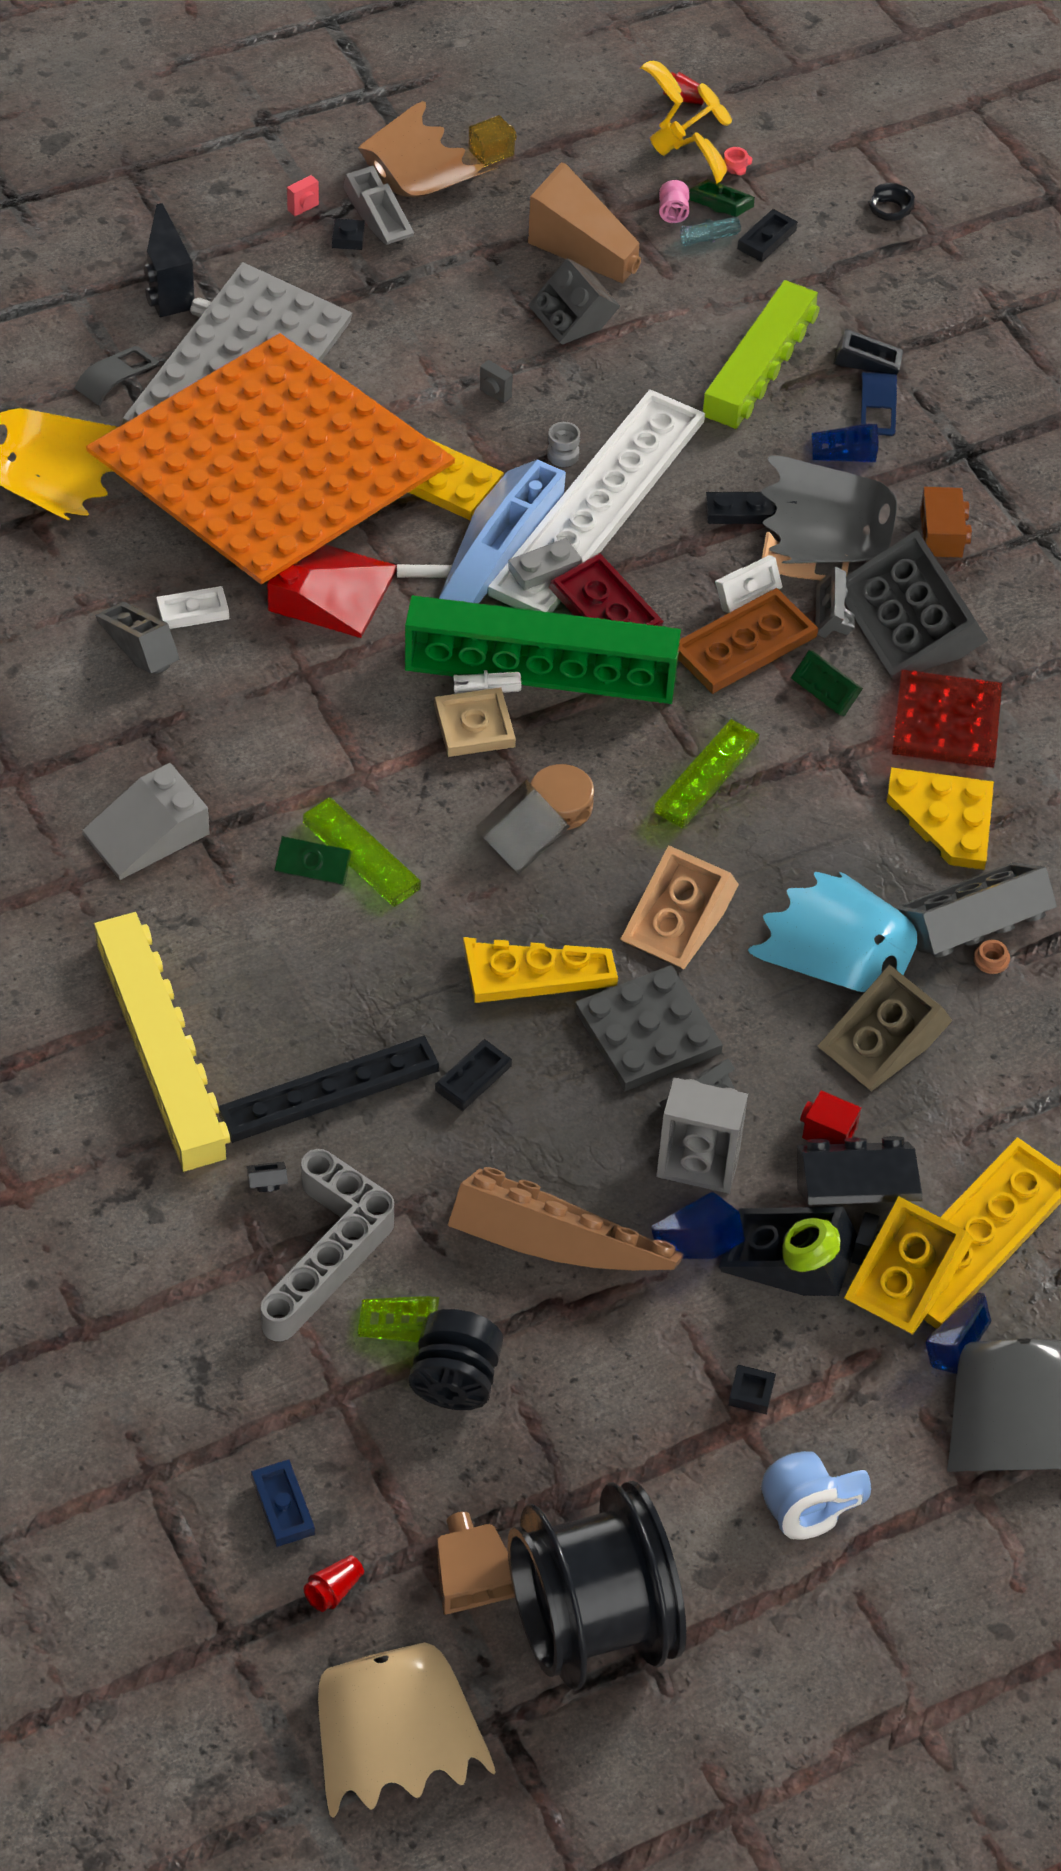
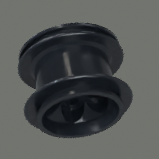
M628 1481L620 1487L614 1482H609L604 1486L601 1493L599 1514L551 1526L545 1514L536 1505L527 1504L524 1507L520 1526L512 1528L508 1535L509 1569L515 1600L525 1634L538 1664L547 1676L554 1677L560 1675L568 1687L573 1690H579L583 1687L586 1679L587 1658L635 1645L643 1659L656 1668L661 1667L667 1658L675 1659L682 1656L686 1646L687 1630L680 1579L661 1519L653 1502L640 1484L635 1481Z

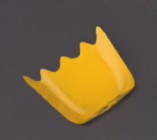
M22 408L0 413V425L4 424L7 428L6 440L0 445V486L66 520L70 519L64 513L89 515L82 505L84 500L107 496L108 492L101 483V477L103 474L113 471L87 452L86 446L118 427ZM12 452L16 455V459L13 462L8 460Z

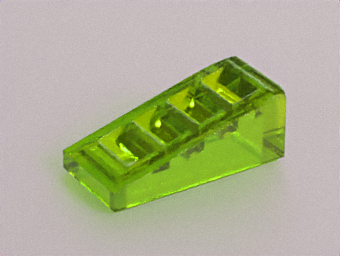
M416 1296L362 1299L358 1337L418 1342L423 1322H417L418 1316L426 1318L431 1312L438 1311L439 1297ZM372 1312L379 1313L378 1324L370 1325ZM387 1313L395 1314L394 1323L386 1324ZM402 1315H410L409 1323H402Z

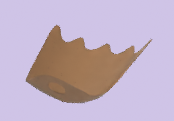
M424 101L410 107L358 147L367 164L374 166L383 185L388 183L392 192L411 198L433 194L485 173H478L485 164L465 165L462 163V157L465 153L464 148H448L441 144L440 140L444 134L443 127H430L423 124L422 116L426 109V102Z

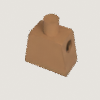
M457 1512L449 1516L446 1522L450 1533L437 1538V1562L444 1615L515 1598L509 1569L508 1551L495 1527L491 1524L473 1527L468 1512Z

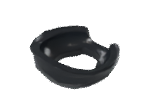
M885 183L875 187L874 194L868 203L872 213L878 218L885 221H897L910 214L914 208L915 196L905 186L897 183ZM878 202H894L901 207V211L885 213L876 208Z

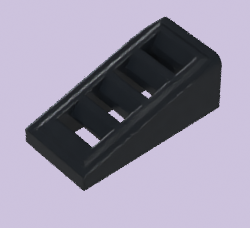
M845 329L837 345L833 364L847 368L897 375L900 370L903 350Z

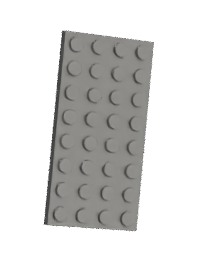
M242 262L122 419V425L279 333L322 362L351 322L352 312Z

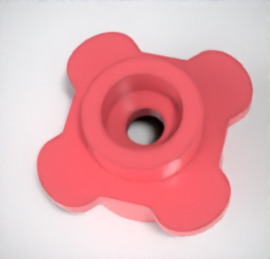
M731 147L725 151L724 161L727 165V172L736 175L746 174V167L752 164V157L748 155L745 149Z

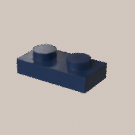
M290 1459L251 1471V1479L276 1547L315 1535V1526Z

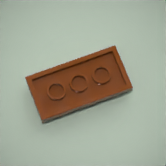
M776 587L681 638L678 660L714 694L816 638L818 627Z

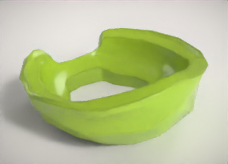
M818 1218L804 1219L795 1223L784 1238L783 1259L785 1264L791 1270L799 1272L816 1270L826 1265L840 1251L841 1239L838 1229L829 1221ZM809 1227L819 1230V1236L812 1245L798 1248L790 1243L792 1237Z

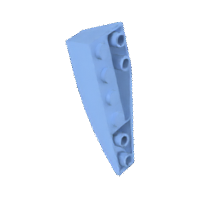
M535 460L505 473L475 509L439 599L479 604L488 593V586L505 567L508 560L514 556L563 496L565 471L540 460Z

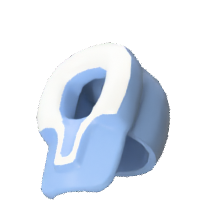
M801 1451L779 1458L770 1465L764 1473L761 1490L768 1509L778 1521L779 1529L790 1539L805 1540L828 1532L835 1527L838 1516L842 1512L865 1503L871 1494V1483L869 1475L865 1470L831 1477L816 1453Z

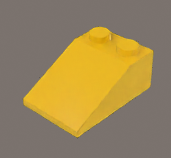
M898 1196L844 1299L913 1335L956 1273L973 1238L966 1230Z

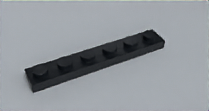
M425 1035L220 1105L218 1106L219 1117L222 1122L226 1123L230 1140L234 1143L439 1072V1062Z

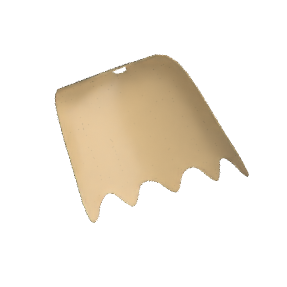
M424 1642L365 1656L327 1668L321 1675L318 1693L325 1791L331 1817L334 1818L336 1816L342 1797L348 1790L355 1792L361 1801L372 1810L378 1802L382 1787L387 1783H397L404 1787L412 1796L419 1798L423 1793L429 1775L433 1771L442 1770L457 1784L464 1785L468 1761L471 1757L479 1760L490 1773H496L489 1750L458 1680L442 1652L434 1645ZM388 1656V1660L384 1663H376L374 1661L375 1658Z

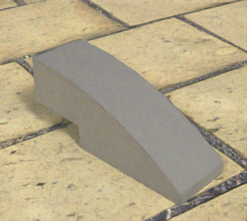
M373 165L346 174L343 185L345 192L361 218L365 220L367 226L383 243L388 245L414 235V231L389 184L383 185Z

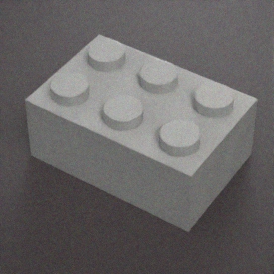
M674 1077L663 1115L656 1177L730 1194L739 1159L748 1094L738 1092L732 1088H720L702 1084L692 1079L684 1080Z

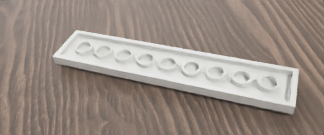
M649 389L512 558L564 538L568 539L581 556L582 563L600 553L704 423L705 413ZM508 563L488 586V596L518 609L552 613L561 602L548 588L551 580L523 590L509 571Z

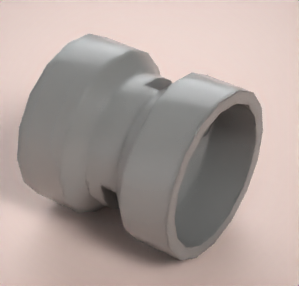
M570 422L553 424L549 428L548 460L558 467L572 466L579 458L580 430L575 424Z

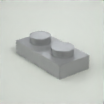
M564 538L509 559L508 569L523 590H527L553 580L582 563V558L568 539Z

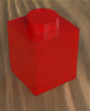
M821 1090L814 1103L808 1101L800 1117V1121L804 1123L802 1138L805 1140L827 1139L830 1141V1144H844V1139L853 1138L858 1129L862 1107Z

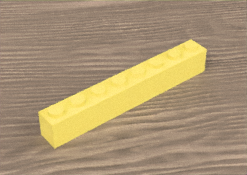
M136 912L94 923L98 950L183 1172L226 1160L225 1144L231 1142L226 1123L224 1121L218 1122L216 1114H219L216 1097L213 1092L207 1093L204 1085H207L208 1082L202 1063L196 1064L193 1057L196 1056V1049L191 1035L185 1036L182 1028H185L184 1017L180 1007L174 1008L171 1000H174V993L169 979L163 980L160 973L163 972V965L158 951L152 952L149 945L153 943L148 925H141Z

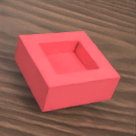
M312 175L287 187L288 211L293 216H297L319 205V181Z

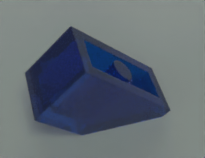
M713 1191L651 1226L653 1239L674 1245L676 1251L684 1254L682 1259H714L745 1241L739 1211Z

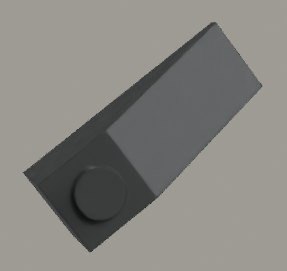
M126 602L117 604L95 615L99 624L137 667L156 674L166 671L170 664L180 660L168 623Z

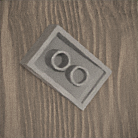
M168 763L140 777L86 826L82 832L83 836L116 877L122 880L209 835L208 807L175 767Z

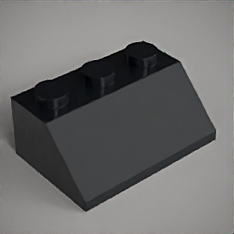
M899 1136L883 1137L882 1143H867L866 1138L858 1137L844 1139V1144H830V1141L827 1139L807 1140V1145H797V1190L808 1205L896 1202L898 1196L907 1201H922V1188L916 1150L909 1142H905L904 1137Z

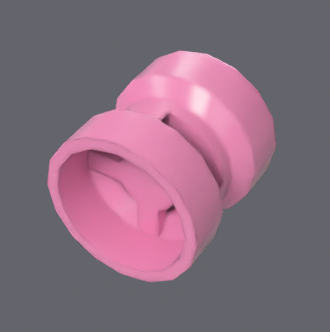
M679 180L667 181L661 186L659 192V214L666 222L679 223L684 221L689 215V188L684 182Z

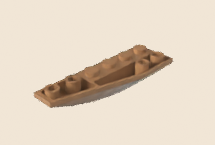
M491 1167L479 1168L460 1184L448 1223L449 1227L520 1253L555 1262L591 1268L632 1271L674 1270L682 1261L684 1255L676 1251L675 1246L668 1242L651 1240L630 1228L622 1227L551 1194L540 1191L541 1187L531 1181L519 1180V1182L507 1179L504 1172Z

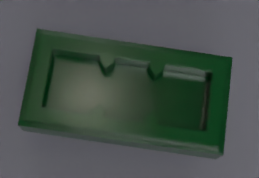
M708 179L689 189V200L710 207L718 213H726L737 217L754 207L755 197L722 184H716V182Z
M808 650L790 677L837 714L844 717L863 690L853 680L811 650Z
M282 836L274 871L345 886L352 851Z

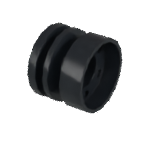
M441 1309L431 1312L423 1321L418 1340L419 1351L414 1356L413 1367L409 1375L410 1387L415 1394L425 1401L442 1408L473 1410L483 1407L490 1398L491 1385L494 1381V1368L498 1365L503 1345L502 1332L489 1319L470 1311Z

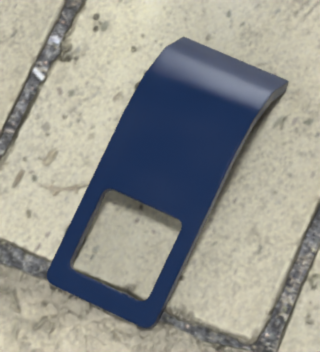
M862 372L861 433L894 436L896 432L897 375ZM866 408L891 409V428L866 427Z

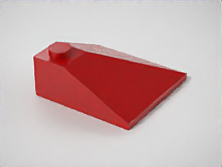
M325 544L268 581V611L362 638L397 572V565Z

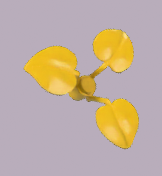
M657 61L646 62L640 69L651 74L668 97L675 103L664 121L659 124L661 129L650 137L652 145L662 156H665L674 148L678 150L686 144L696 142L713 172L716 184H718L727 172V165L714 145L697 132L692 137L683 139L686 136L684 130L710 111L713 112L722 125L728 126L732 123L729 112L720 104L716 94L706 84L701 83L697 89L708 106L682 126L677 121L670 123V120L683 102V98L680 95L681 88L671 72L662 63Z

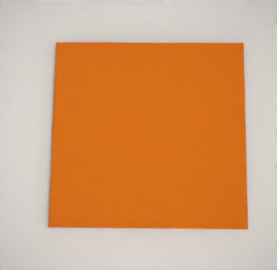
M281 333L86 446V451L261 585L455 463V458Z

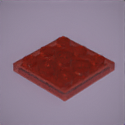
M901 669L892 755L994 768L1002 683Z

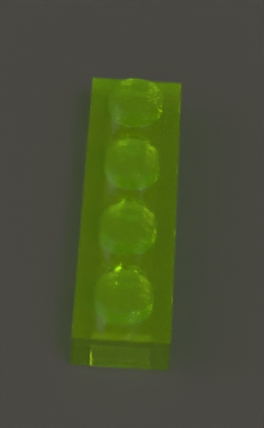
M730 719L655 803L654 813L684 828L759 743L760 734Z
M331 797L303 814V823L326 845L352 851L349 866L393 907L421 889V880Z

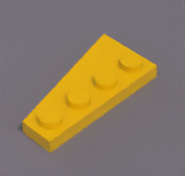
M463 937V947L475 1003L614 987L618 984V975L612 949L565 945L563 949H552L545 947L544 943L532 942L530 947L509 945V941L494 940V944L477 943L476 938Z

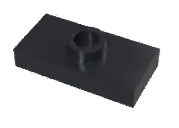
M484 1039L435 1083V1091L461 1111H464L512 1067V1059Z

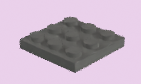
M672 965L575 1002L576 1014L624 1091L722 1053L723 1044Z

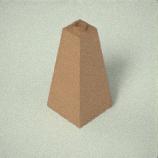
M561 162L530 196L529 244L564 259L568 258L585 268L620 283H624L631 274L637 272L641 263V257H639L640 243L567 164Z

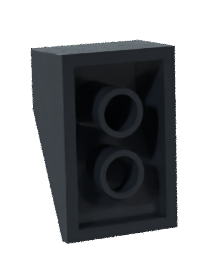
M163 203L156 205L147 247L148 264L144 265V274L149 283V288L145 289L148 304L150 307H155L161 318L189 311L195 295L193 262Z
M844 1207L739 1208L719 1268L721 1272L802 1296H839L858 1235ZM818 1218L829 1221L838 1229L841 1239L840 1251L826 1265L816 1270L799 1272L791 1270L785 1264L783 1259L784 1238L795 1223L804 1219ZM809 1227L792 1237L790 1243L798 1248L812 1245L819 1236V1230Z

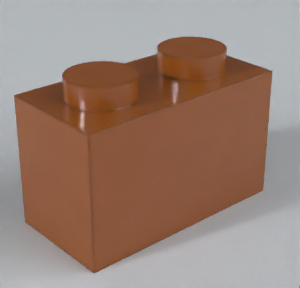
M924 487L920 505L922 538L935 557L963 558L965 544L971 543L972 535L971 525H966V521L969 518V501H964L963 488Z

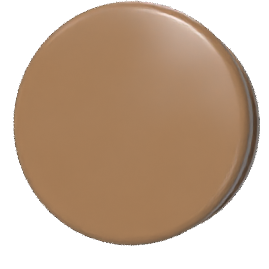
M556 764L543 768L533 777L530 784L529 808L534 819L541 825L553 830H571L584 824L591 816L593 811L594 785L591 778L583 770L572 765Z

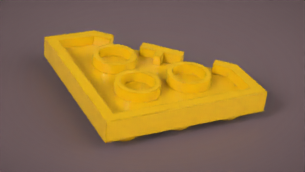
M891 767L887 803L895 811L899 809L910 820L909 825L926 842L931 841L941 851V857L949 865L985 870L994 781Z

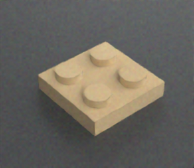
M501 687L435 697L434 706L448 757L515 747L516 738Z

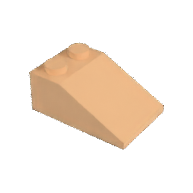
M668 845L620 940L681 969H685L724 915L739 884L730 872Z

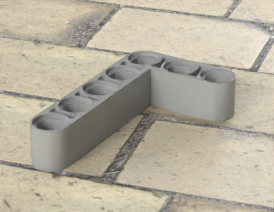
M324 1149L310 1150L303 1156L301 1161L302 1187L307 1195L341 1218L262 1300V1330L264 1335L273 1341L281 1342L292 1337L394 1228V1199L392 1195ZM321 1172V1173H324V1174L318 1175V1174H313V1173ZM351 1192L353 1194L346 1195L342 1193ZM380 1212V1213H383V1214L374 1215V1214H372V1213ZM354 1237L358 1238V1240H348V1238ZM325 1263H333V1264H335V1265H332V1266H324L323 1264H325ZM299 1289H309L310 1291H307V1292H299V1291H297V1290H299ZM274 1315L285 1316L283 1318H273Z

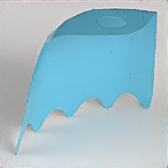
M814 872L817 885L810 888H789L787 890L790 899L789 908L783 912L766 913L763 915V919L771 931V937L762 944L753 945L748 949V952L763 961L860 992H866L881 975L883 962L888 956L892 955L896 958V970L904 975L917 945V931L913 923L899 910L846 874L839 872L842 876L839 878ZM877 935H882L885 939L877 945L874 938Z

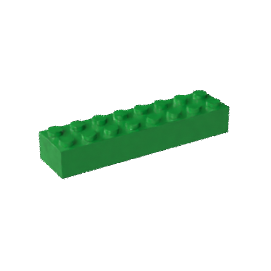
M412 595L405 624V671L452 677L454 675L484 674V670H488V674L519 672L521 675V685L672 704L677 675L681 629Z

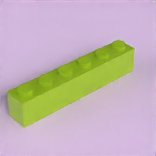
M786 280L782 282L706 390L703 404V412L706 418L737 429L744 418L748 419L750 417L756 400H761L764 397L769 381H774L777 378L782 362L790 359L796 342L800 343L803 340L809 323L814 324L820 310V307L816 305L818 292Z

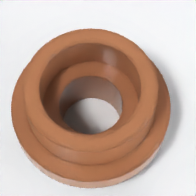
M987 940L975 950L974 962L981 971L989 974H998L1005 971L1009 966L1010 954L1002 942Z

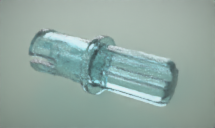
M738 217L716 221L706 219L704 223L682 226L680 231L684 233H680V237L684 246L705 241L714 243L717 238L737 235L741 231V224Z

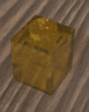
M500 115L469 126V151L481 164H485L484 166L514 155L515 141L517 139L515 129Z

